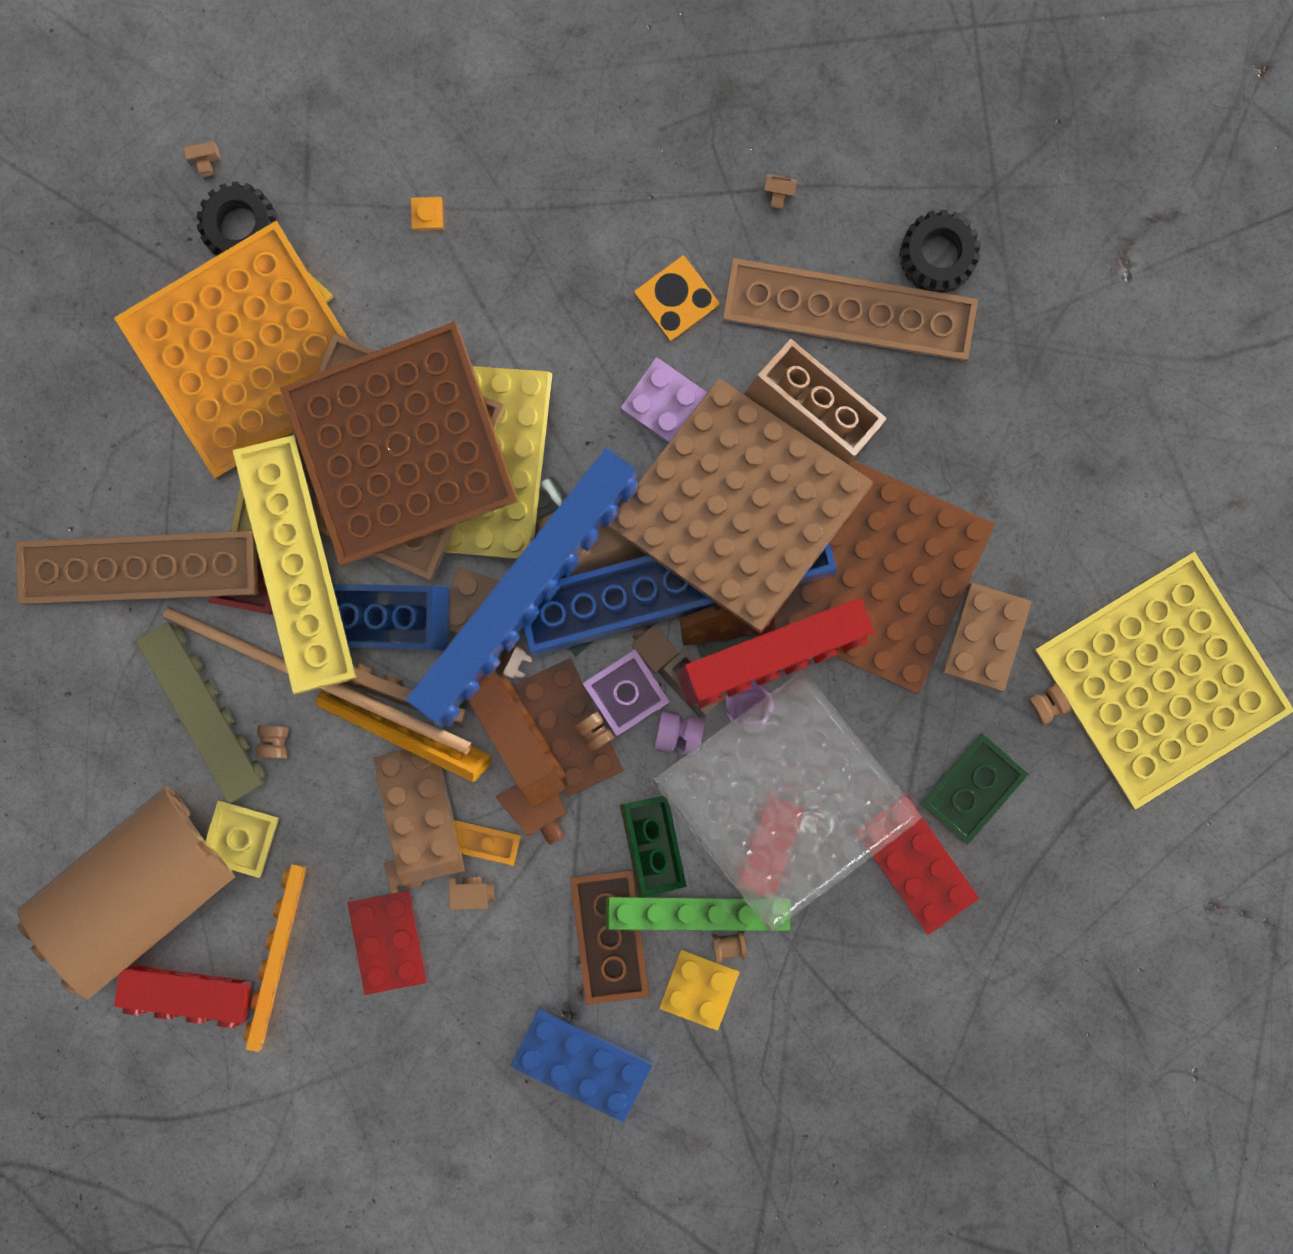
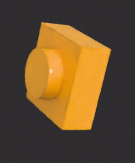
M442 197L411 198L412 231L443 230Z

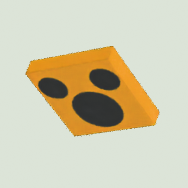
M684 255L634 291L636 297L670 342L721 305Z

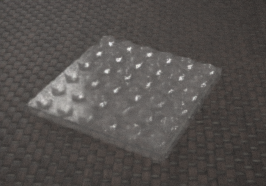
M804 669L658 775L653 781L771 933L922 818L920 813Z

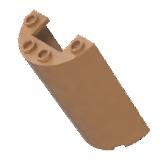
M168 786L162 788L17 909L20 920L17 927L25 938L31 939L34 943L31 947L32 952L40 961L44 962L47 960L52 968L62 977L61 983L71 995L78 993L86 1000L91 998L235 878V875L221 855L206 844L188 818L192 813L181 797Z

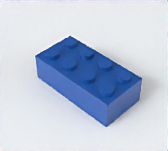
M332 584L348 648L446 650L448 647L450 587Z
M539 1007L510 1067L624 1123L652 1067V1062L555 1013Z

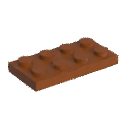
M571 658L514 684L525 709L531 715L536 724L535 726L540 734H542L551 749V753L566 775L561 780L566 787L564 792L567 797L624 771L611 742L590 754L585 746V739L583 736H579L573 728L596 713V710Z

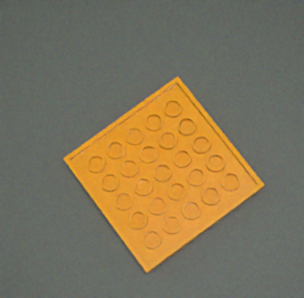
M277 220L114 317L214 479L236 467L233 450L284 438L293 432L294 428L280 387L317 374L333 333L348 339Z

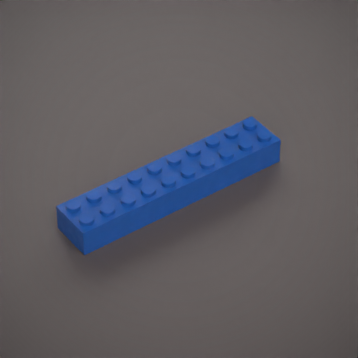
M605 448L407 697L406 701L440 729L444 724L449 727L460 714L458 710L459 705L464 699L470 701L481 687L478 685V682L484 674L490 676L500 663L498 656L504 649L510 651L520 638L518 631L524 624L530 626L540 613L538 610L540 603L544 599L550 601L560 587L558 586L559 579L563 574L568 577L579 564L578 555L583 549L588 552L599 538L597 534L601 526L605 525L608 527L618 515L617 509L621 501L624 500L627 503L638 489L636 486L638 484L636 469L610 449Z
M830 542L798 585L837 574ZM644 556L559 579L558 586L560 587L550 601L544 599L538 606L540 613L530 626L524 624L523 627L530 653L533 657L684 617L712 606L720 607V605L649 556Z

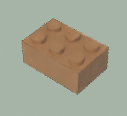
M970 583L966 589L940 674L997 692L1005 691L1032 601L976 583Z

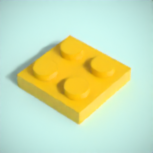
M681 949L659 1009L718 1031L740 971Z

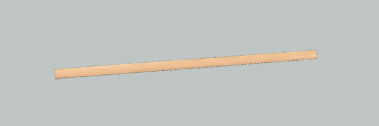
M170 607L165 609L163 613L164 619L288 674L284 658ZM338 683L320 688L464 754H467L471 748L472 743L342 684Z

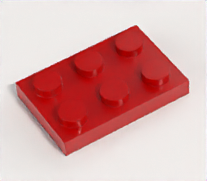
M410 890L347 902L364 995L427 983Z

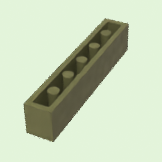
M166 622L135 642L228 803L234 804L266 785L263 780L266 773L259 761L253 762L247 753L251 749L244 735L242 733L237 735L231 724L235 720L227 706L221 708L216 699L220 694L211 679L206 681L200 670L204 666L195 652L190 654L184 644L188 641L185 632L180 625L175 627L173 623Z

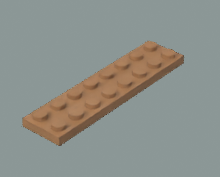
M733 258L722 321L967 362L978 299Z
M253 531L16 541L18 604L258 595L257 546Z

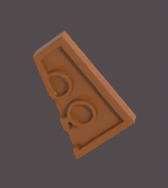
M712 606L679 618L683 646L702 645L705 642L722 639L732 640L736 637L752 634L763 635L776 630L775 615L760 634L733 614L718 606Z

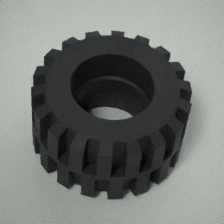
M232 182V186L227 187L224 183L219 185V191L215 192L212 189L208 193L210 198L207 201L205 199L202 200L200 203L202 211H198L196 217L199 220L197 229L201 234V240L213 255L218 256L277 220L278 216L269 199L258 188L256 190L247 183L243 186L239 182ZM239 208L252 211L255 215V225L249 235L242 239L231 240L222 234V221L230 211Z
M933 210L924 217L922 215L918 217L908 228L900 248L899 256L902 258L900 264L902 269L905 268L906 270L905 276L908 280L912 278L915 281L914 285L920 288L923 286L928 291L939 290L940 293H946L949 289L953 291L962 283L964 284L975 270L981 255L979 254L981 243L977 241L978 233L976 229L972 230L970 228L971 222L967 218L964 221L959 218L961 214L954 212L953 215L947 214L948 210H941L940 213H935ZM933 236L948 238L957 249L958 258L956 262L946 268H938L928 263L922 253V245L925 240Z

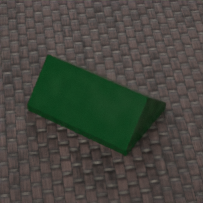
M668 795L621 804L620 809L639 898L687 887Z

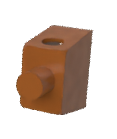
M517 784L496 796L499 803L528 836L540 829L549 845L565 836L556 819L567 813L559 793L536 807L531 805Z

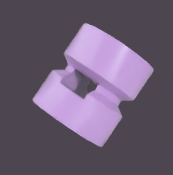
M663 710L654 749L670 753L678 749L680 755L698 758L706 719L693 716L682 719L679 713Z

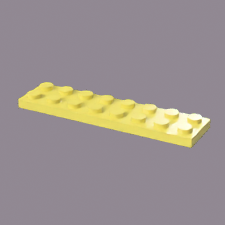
M292 435L233 450L294 695L356 679L295 436Z

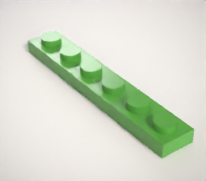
M606 897L605 929L790 931V899Z

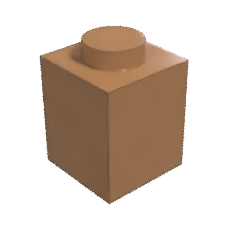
M653 625L651 628L648 626L643 627L632 636L635 640L631 644L632 648L636 649L643 661L655 674L679 654L656 625Z

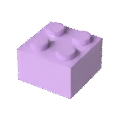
M656 357L620 409L623 415L668 445L706 396L707 392Z
M636 649L582 683L617 737L670 703Z

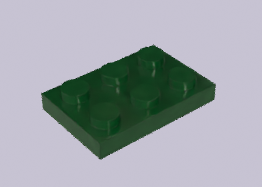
M980 733L919 804L966 845H969L1028 777L1029 773L988 737Z

